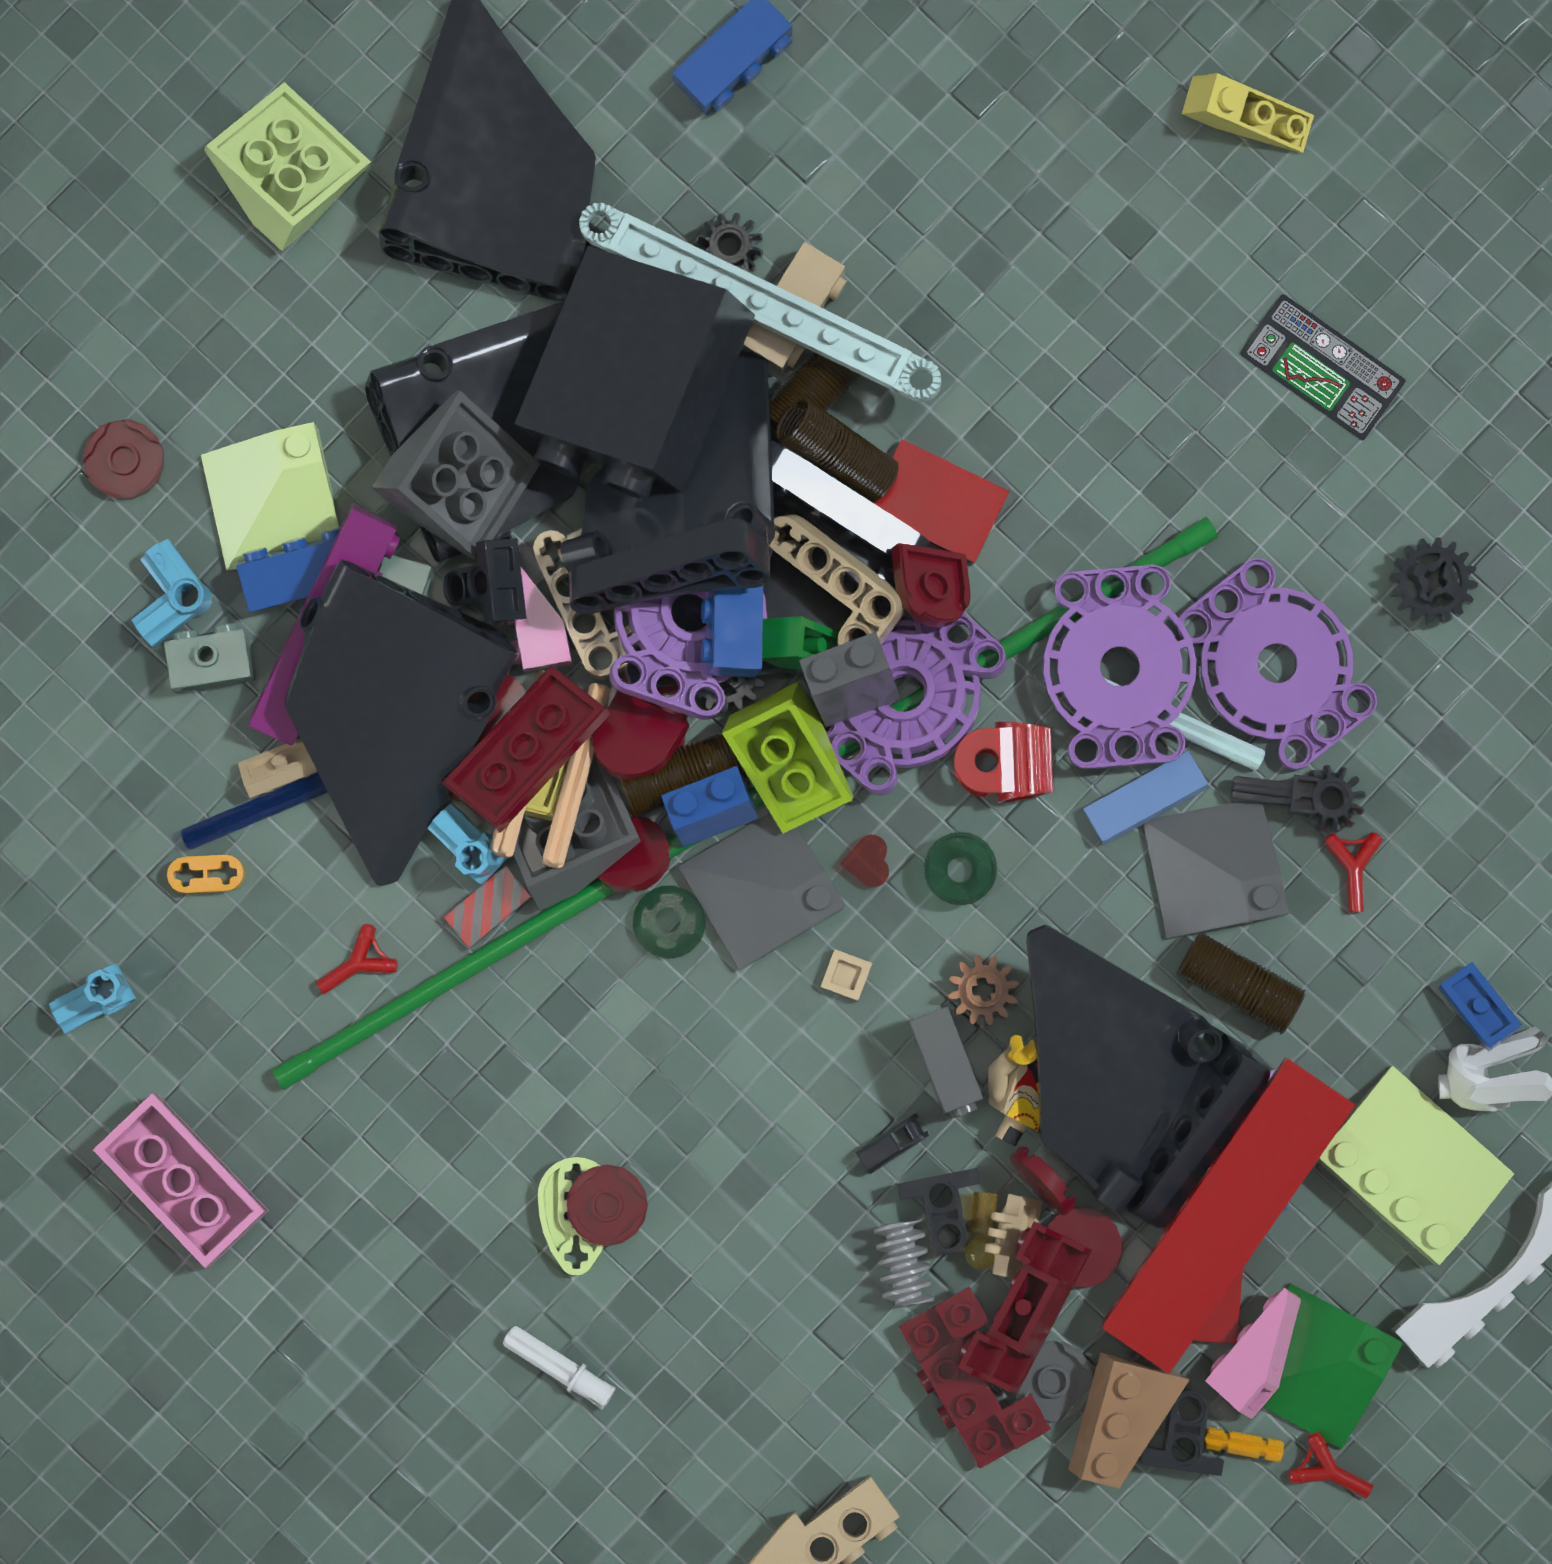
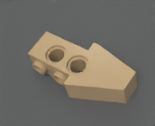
M869 1475L807 1523L803 1522L796 1511L791 1513L748 1564H838L841 1561L844 1564H851L865 1553L861 1547L873 1537L879 1542L895 1531L898 1526L894 1521L900 1515L871 1475ZM853 1512L862 1514L867 1521L865 1530L857 1535L849 1534L843 1527L844 1518ZM825 1537L832 1541L834 1551L830 1557L818 1559L812 1555L810 1546L816 1538Z

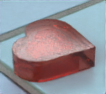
M870 834L864 836L840 865L864 885L871 888L882 886L889 877V867L884 861L887 855L885 841L877 835Z

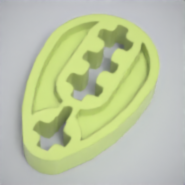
M579 1157L567 1158L551 1166L542 1177L538 1188L539 1217L544 1236L550 1251L562 1269L571 1275H582L588 1272L604 1248V1245L590 1243L580 1236L573 1228L571 1222L565 1219V1214L568 1212L565 1193L569 1192L573 1185L572 1180H566L565 1173L572 1171L573 1164L577 1163L580 1164L581 1171L584 1172L592 1167L601 1166L590 1159ZM575 1235L579 1236L581 1252L588 1253V1261L581 1262L579 1269L573 1268V1263L565 1259V1254L573 1250Z

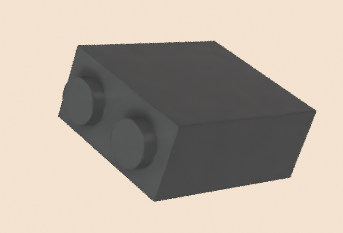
M876 632L799 660L825 727L901 700Z
M945 1007L909 1021L910 1031L942 1113L945 1114L951 1111L953 1118H957L978 1110L975 1102L983 1099L949 1008Z

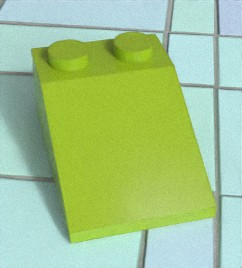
M799 681L729 716L722 734L783 834L853 800L852 792L819 714Z

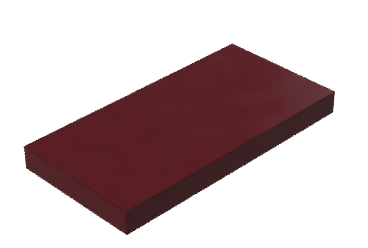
M551 665L442 783L451 793L501 833L607 719L610 713L603 705Z

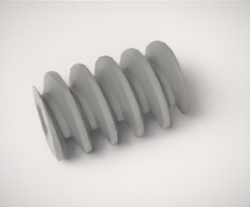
M922 1220L886 1224L874 1229V1234L886 1237L885 1241L876 1245V1250L888 1253V1257L878 1261V1267L887 1268L891 1271L880 1278V1283L892 1285L893 1289L882 1294V1299L893 1301L895 1303L894 1306L934 1301L933 1295L921 1293V1290L932 1285L931 1279L919 1277V1274L930 1269L929 1263L917 1260L918 1257L928 1252L927 1247L915 1244L917 1240L926 1236L925 1231L913 1228V1225Z

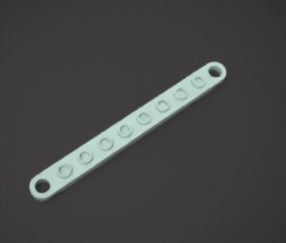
M593 203V205L587 206L581 213L579 225L583 237L589 243L607 252L725 288L755 314L753 323L917 402L929 401L940 391L942 381L937 365L879 335L627 213L625 214L610 205ZM605 215L611 220V226L604 234L590 231L588 227L589 222L594 216ZM917 371L928 372L933 378L930 387L922 391L915 390L909 383L913 373Z

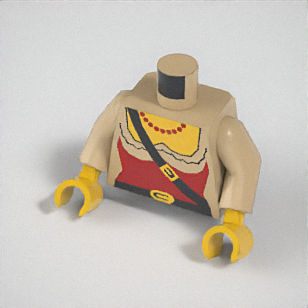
M1019 1035L1011 1037L1007 1049L988 1067L989 1104L1006 1115L995 1136L1015 1147L1027 1126L1040 1133L1037 1050L1034 1040H1030L1027 1045L1023 1046L1022 1037Z

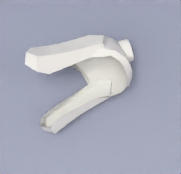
M1532 1027L1510 1036L1489 1052L1482 1044H1460L1452 1048L1449 1053L1447 1074L1438 1075L1439 1099L1451 1098L1461 1108L1492 1112L1509 1107L1511 1102L1547 1101L1552 1096V1078L1548 1073L1535 1070L1489 1078L1487 1068L1540 1051L1546 1045L1549 1037L1537 1027Z

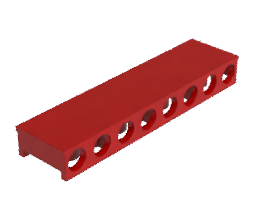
M1284 1057L1270 1077L1263 1092L1196 1184L1102 1320L1101 1328L1170 1374L1356 1104L1290 1059Z

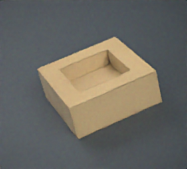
M834 949L821 988L859 1001L872 963Z

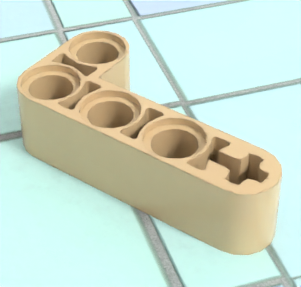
M785 515L775 518V537L769 546L853 611L838 634V645L852 641V634L856 628L862 629L866 635L876 632L882 645L905 611L896 588L804 518L798 515ZM791 526L792 529L789 534L795 540L785 541L786 533L782 527ZM809 540L804 545L800 543V541ZM816 547L823 549L827 555V563L823 568H819L813 563L812 553ZM848 571L853 572L859 580V587L855 593L848 591L844 585V576ZM880 595L886 597L891 604V611L887 617L880 615L875 607V602Z
M545 531L534 541L533 551L585 670L595 679H609L613 663L620 656L627 653L622 647L617 631L609 634L600 612L590 614L596 619V625L591 632L583 634L574 629V621L581 613L571 609L570 597H564L557 591L560 581L569 577V572L566 570L561 558L560 549L558 550V555L564 568H560L557 571L549 555H541L547 551L545 544L548 542H553L555 547H559L567 539L558 531ZM549 571H556L551 576L548 574ZM629 625L624 627L627 637L633 635ZM598 650H606L612 655V663L604 670H596L590 665L592 654ZM627 663L619 666L618 674L625 672Z

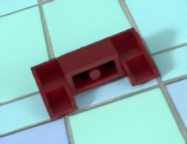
M1035 1221L1031 1228L1028 1227L1023 1231L1018 1240L1017 1249L1019 1251L1015 1258L1024 1262V1264L1014 1276L1011 1289L1004 1303L994 1314L992 1326L987 1334L977 1331L974 1337H970L965 1342L960 1352L962 1360L958 1368L968 1374L988 1381L1014 1394H1017L1092 1251V1249Z
M970 1286L898 1327L922 1367V1370L916 1374L927 1394L936 1391L943 1404L937 1408V1411L947 1429L950 1430L956 1426L978 1467L981 1469L1012 1450L1018 1449L1051 1430L1031 1393L1001 1408L985 1380L970 1375L958 1368L962 1360L960 1352L965 1344L962 1338L990 1322Z

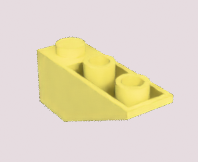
M1219 73L1193 76L1182 110L1183 115L1213 128L1298 153L1304 152L1314 115Z

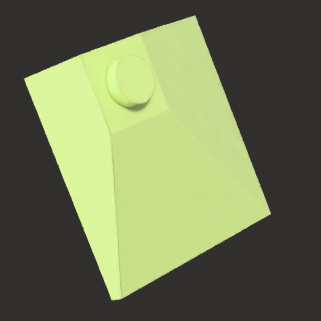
M285 82L204 148V151L252 224L281 251L305 233L371 163L367 157Z
M314 422L276 430L201 455L227 572L237 570L236 565L238 561L244 560L243 553L263 547H266L268 553L283 550V542L305 537L307 543L321 540L322 532L340 527L319 429Z

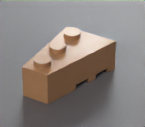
M1100 1352L1068 1470L1081 1480L1119 1489L1190 1379L1175 1370L1168 1374L1155 1365Z

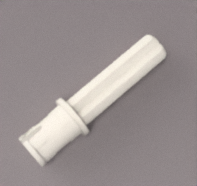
M518 1326L511 1328L504 1338V1347L568 1387L567 1392L571 1393L573 1390L598 1406L601 1410L605 1408L615 1392L616 1387L611 1386L586 1370L587 1365L582 1364L580 1367Z

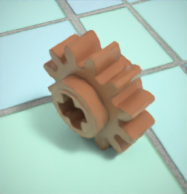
M975 955L973 968H969L964 962L959 963V969L964 974L962 978L958 976H951L949 978L953 985L958 986V991L951 992L948 995V999H960L962 1004L957 1007L955 1014L960 1015L966 1010L971 1012L969 1017L971 1025L978 1020L979 1015L984 1016L985 1023L991 1026L993 1023V1013L997 1012L1000 1017L1005 1019L1008 1017V1013L1003 1005L1005 1003L1017 1004L1018 1000L1014 996L1009 995L1008 991L1016 988L1019 982H1008L1005 976L1010 973L1011 966L1003 967L1001 971L996 969V956L989 960L988 965H983L981 957ZM985 979L986 985H993L994 993L989 994V1001L984 1002L980 995H973L972 987L978 986L977 980Z

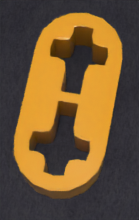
M230 855L188 856L177 858L171 863L168 868L167 878L171 887L180 893H219L238 889L245 880L246 872L241 861ZM229 862L230 868L237 870V876L231 877L230 884L224 885V881L221 878H210L209 872L222 870L223 863ZM189 864V869L192 871H203V878L190 879L189 886L184 887L183 881L176 879V873L182 872L183 865Z

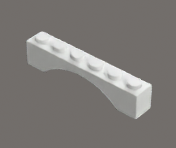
M1552 1181L1538 1193L1536 1213L1529 1234L1517 1255L1500 1274L1484 1286L1464 1296L1441 1302L1419 1303L1390 1330L1399 1341L1403 1342V1345L1423 1367L1429 1368L1433 1364L1437 1368L1442 1366L1454 1355L1455 1351L1452 1346L1463 1336L1466 1340L1475 1336L1485 1326V1323L1481 1320L1492 1309L1497 1313L1504 1309L1515 1298L1511 1291L1522 1281L1529 1285L1545 1270L1541 1264L1552 1254Z

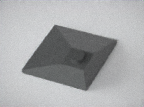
M455 391L391 456L372 488L400 513L474 561H478L475 542L494 539L537 471L540 463L536 462L532 455L464 393Z
M595 752L564 866L556 869L543 864V853L552 821L523 815L513 854L525 883L540 911L579 893L641 842L612 775L603 769Z
M1239 801L1154 818L1143 824L1166 939L1289 914L1282 875L1263 803Z
M771 813L678 866L739 971L839 913L846 906L825 869L798 829L794 828L783 834Z

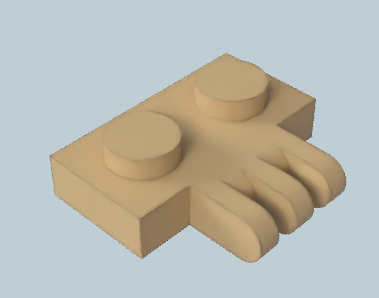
M1008 1194L1007 1203L1002 1213L992 1211L991 1219L998 1222L999 1225L998 1229L989 1227L988 1236L996 1237L995 1244H986L984 1252L993 1253L994 1267L992 1274L1014 1278L1016 1273L1022 1268L1024 1262L1015 1258L1019 1251L1017 1243L1026 1228H1031L1034 1221L1039 1222L1043 1201Z

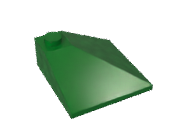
M1290 1283L1287 1290L1297 1295L1301 1302L1279 1388L1263 1407L1310 1433L1320 1432L1325 1441L1342 1449L1385 1379L1403 1342Z

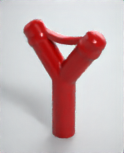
M1371 832L1366 838L1358 840L1341 839L1332 833L1324 840L1328 850L1332 852L1347 873L1349 913L1364 912L1363 870L1374 853L1379 849L1383 840L1375 832ZM1363 843L1355 857L1352 856L1344 845Z
M363 924L350 958L316 981L317 986L324 995L356 973L389 974L397 972L398 961L395 958H389L379 948L374 936L376 928L373 925ZM371 942L377 953L383 958H366Z
M1311 1433L1307 1438L1309 1448L1305 1459L1296 1469L1289 1470L1288 1479L1290 1483L1304 1484L1331 1480L1367 1499L1372 1491L1373 1484L1337 1466L1321 1433ZM1313 1451L1320 1466L1304 1468L1310 1460Z

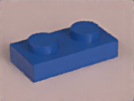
M1473 962L1440 984L1439 990L1488 1052L1521 1029L1522 1024Z

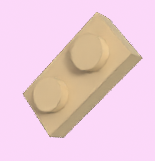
M301 738L296 739L293 746L284 744L238 762L243 784L249 798L271 792L277 787L300 778H306L317 772Z

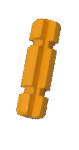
M1212 1427L1207 1428L1205 1432L1204 1447L1208 1450L1220 1452L1221 1449H1225L1226 1453L1257 1459H1259V1456H1263L1264 1460L1280 1462L1282 1460L1284 1442L1272 1438L1262 1440L1261 1436L1234 1431L1224 1433L1223 1429Z

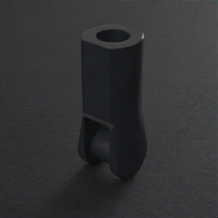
M917 1113L904 1119L855 1151L870 1175L930 1135L929 1131L924 1132L918 1124L916 1118L919 1116ZM901 1128L911 1141L902 1148L892 1135Z

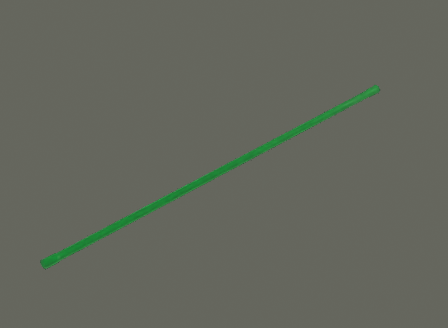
M1205 517L1178 533L1172 540L1126 567L1157 565L1164 568L1182 556L1190 555L1217 539L1218 534L1211 521ZM1154 573L1144 575L1141 581ZM1109 576L1101 582V591L1108 598H1113L1124 590L1123 582L1115 576ZM1084 592L1070 599L1069 602L1080 600ZM1059 606L999 641L1004 648L1006 659L1012 658L1049 636L1060 618L1068 610ZM1073 614L1069 619L1074 621L1080 616ZM990 649L982 651L977 657L978 665L983 668H991L999 661V654ZM965 676V681L971 682L973 677ZM924 688L918 689L890 707L902 712L915 709L923 700ZM855 741L845 742L839 748V756L843 758L861 746ZM755 787L748 790L755 809L765 804ZM671 835L668 837L671 845L669 858H674L697 843L683 848L677 835ZM600 879L595 880L576 895L556 903L310 1050L300 1052L273 1068L272 1072L283 1090L289 1088L314 1073L320 1066L598 903L615 891L604 886Z

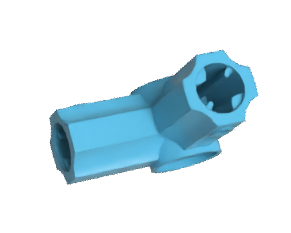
M169 539L155 544L140 559L165 594L131 619L142 637L153 648L194 617L206 614L212 604V594L209 588L201 583ZM196 587L198 590L197 601L190 607H184L182 603L183 594L186 590Z
M450 804L442 810L428 827L456 856L455 866L464 875H469L481 885L507 859L495 856L491 852L490 845L493 836L486 831L482 832L454 804Z
M117 963L93 972L87 976L88 978L84 985L49 1003L52 1014L64 1034L78 1029L103 1014L108 1016L136 1000Z

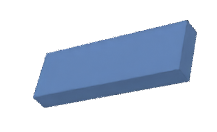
M1187 751L1175 761L1159 766L1083 808V811L1104 846L1208 789L1209 785L1190 752Z

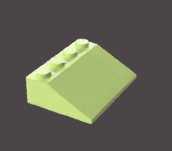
M1394 1066L1387 1070L1356 1105L1318 1159V1162L1434 1265H1440L1514 1175L1509 1168Z

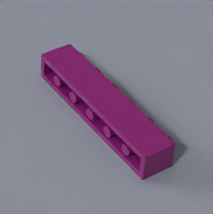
M352 503L249 717V727L293 746L297 736L300 737L285 708L284 699L304 646L305 631L300 628L302 612L311 598L315 596L321 597L322 591L340 559L350 561L382 576L383 573L377 571L383 557L391 559L400 540V537L394 535L397 530L396 523Z

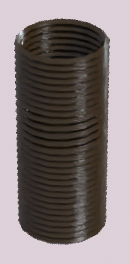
M813 352V356H810V359H807V362L801 365L799 371H796V374H793L788 379V382H785V385L779 388L777 394H774V397H771V400H769L770 425L777 430L785 412L796 401L808 398L828 412L830 407H833V404L839 401V397H842V393H846V390H849V387H852V384H855V381H858L861 375Z
M808 398L800 399L792 404L780 420L776 432L777 441L870 502L875 503L882 499L895 483L899 471L898 461Z
M720 732V734L716 733V736L705 737L701 741L696 740L695 743H691V746L687 744L686 747L683 745L682 749L678 747L668 763L659 772L636 777L635 780L620 779L632 816L636 817V815H643L644 812H651L655 808L659 809V807L665 806L661 795L735 766L738 767L742 777L746 778L747 775L722 732Z
M1199 932L1176 973L1177 977L1180 976L1181 979L1184 978V981L1191 982V985L1198 986V989L1205 990V993L1208 992L1209 995L1212 994L1216 999L1223 1000V1003L1230 1004V1007L1233 1006L1238 1011L1241 1010L1242 1013L1246 1012V1016L1250 1015L1252 1019L1258 1020L1259 1023L1262 1022V1025L1269 1026V1029L1276 1030L1280 1035L1290 1025L1306 995V990L1302 989V987L1295 986V983L1288 982V979L1281 978V975L1278 976L1274 971L1270 972V969L1266 970V967H1262L1261 964L1258 965L1252 959L1249 960L1245 955L1238 954V951L1231 950V947L1224 946V943L1217 942V940L1206 936L1203 932Z

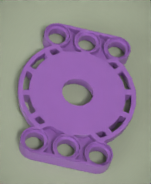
M769 546V559H770V557H771V555H772V551H773V549H772L770 546ZM708 592L689 593L697 595L702 599H708ZM763 593V619H767L766 599ZM682 595L663 597L614 608L615 628L622 647L627 653L616 659L610 669L609 677L615 689L698 719L706 720L717 715L725 703L724 691L719 686V683L727 681L732 676H717L713 678L712 675H707V663H701V642L703 638L708 639V623L701 630L691 632L679 628L673 621L671 614L672 604ZM622 612L628 613L629 626L633 634L630 637H627L623 626ZM638 644L641 651L636 652L632 646ZM624 663L634 664L640 672L639 680L634 684L622 682L618 676L620 665ZM669 676L677 682L678 692L675 696L664 697L660 695L656 688L657 680L660 677ZM706 689L713 692L716 697L715 708L709 711L700 709L695 703L697 691Z
M1253 558L1185 610L1179 619L1184 624L1186 618L1196 615L1201 617L1206 624L1205 633L1199 638L1191 637L1193 645H1203L1200 656L1201 677L1206 694L1216 711L1228 723L1248 735L1267 740H1280L1277 748V758L1281 765L1290 770H1301L1368 718L1376 709L1377 695L1366 684H1351L1353 676V651L1348 634L1338 617L1323 602L1305 592L1289 588H1273L1276 579L1273 565L1265 559ZM1253 566L1263 567L1268 573L1267 584L1262 588L1250 586L1246 580V572L1249 568ZM1221 591L1232 592L1237 598L1236 609L1230 613L1219 611L1215 606V596ZM1270 595H1280L1279 601L1269 602ZM1288 596L1302 599L1314 607L1309 611L1300 605L1288 603ZM1320 611L1331 620L1338 633L1332 635L1326 624L1317 617ZM1176 627L1177 635L1179 636L1180 640H1183L1178 628ZM1341 640L1346 653V667L1339 666V652L1336 643ZM1210 644H1217L1215 652L1208 651ZM1280 644L1286 646L1293 652L1296 658L1295 673L1285 682H1270L1258 670L1257 660L1259 654L1270 645ZM1207 661L1214 662V676L1217 683L1214 687L1211 686ZM1338 676H1345L1343 685H1336ZM1362 691L1368 696L1369 707L1365 712L1355 713L1349 709L1347 698L1351 692ZM1221 694L1226 703L1236 712L1234 716L1222 707L1216 695ZM1328 715L1337 721L1338 731L1334 737L1324 738L1318 734L1316 722L1320 717ZM1243 717L1252 723L1264 725L1265 732L1252 729L1239 721ZM1284 726L1282 733H1274L1275 727ZM1297 740L1305 745L1307 755L1304 761L1293 763L1286 758L1284 749L1288 742Z
M1144 565L1072 571L1060 576L1054 586L1055 600L1068 611L1060 618L1049 636L1044 652L1043 676L1047 694L1056 711L1070 726L1080 732L1071 740L1068 746L1069 760L1080 769L1088 770L1169 763L1179 758L1185 749L1184 735L1179 729L1170 725V723L1180 715L1190 699L1196 680V656L1192 639L1183 622L1169 607L1159 602L1166 597L1171 588L1170 576L1160 566ZM1148 573L1160 575L1164 582L1162 592L1157 595L1145 593L1141 587V579L1144 575ZM1109 576L1119 578L1124 586L1122 595L1114 599L1106 597L1101 591L1103 579ZM1070 579L1080 582L1084 589L1082 598L1075 602L1065 600L1060 591L1061 585ZM1155 607L1161 612L1158 616H1155L1148 610ZM1073 614L1081 617L1076 623L1069 619ZM1167 617L1176 625L1183 640L1176 641L1172 631L1163 622ZM1062 626H1064L1068 633L1062 641L1060 650H1052L1055 637ZM1116 647L1127 648L1132 651L1138 658L1140 665L1139 674L1136 679L1125 686L1110 684L1104 679L1100 670V662L1103 655L1108 650ZM1187 648L1190 661L1189 675L1182 673L1180 650ZM1050 659L1057 661L1056 674L1059 684L1052 686L1050 677ZM1185 683L1187 687L1184 697L1177 708H1175L1171 701L1178 691L1179 684ZM1062 693L1067 704L1076 712L1072 717L1062 707L1056 694ZM1163 711L1170 715L1165 721L1157 718ZM1083 718L1091 724L1085 727L1078 722ZM1171 733L1177 738L1178 749L1174 754L1167 756L1157 751L1155 740L1158 735ZM1123 736L1132 737L1138 745L1136 755L1130 759L1121 758L1115 751L1117 739ZM1087 739L1096 744L1098 754L1093 761L1082 762L1076 757L1075 746L1080 740Z
M965 613L951 625L940 628L927 626L912 617L913 621L899 620L892 629L893 632L889 633L881 645L894 680L904 676L913 677L923 685L924 697L919 706L913 710L902 712L891 708L887 704L833 724L827 732L841 769L869 793L883 796L892 792L898 783L896 767L911 768L926 765L946 756L956 748L972 729L980 709L981 685L979 678H996L1005 670L1007 659L1002 645ZM955 625H964L970 630L967 640L962 643H953L947 638L948 631ZM990 649L999 654V661L995 666L983 668L978 665L977 657L983 650ZM965 676L973 677L974 683L965 681ZM967 694H974L973 705L967 717L963 714L966 707ZM814 706L819 716H821L817 709V706ZM958 724L963 726L952 740L946 745L943 743V740L953 732ZM848 741H855L861 746L859 755L852 760H844L839 756V748ZM934 746L937 748L936 751L925 756L912 758L913 753L923 752ZM893 754H902L903 759H894ZM884 766L889 769L890 778L886 783L874 785L869 782L868 774L874 767Z

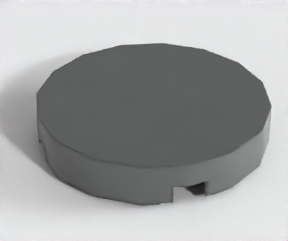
M1053 1340L1043 1343L1020 1390L1015 1396L1018 1400L1031 1393L1046 1421L1058 1422L1071 1419L1086 1406L1093 1380L1091 1365L1083 1353L1070 1344Z

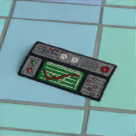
M1285 294L1280 296L1240 352L1241 356L1361 440L1367 437L1406 382L1402 376Z

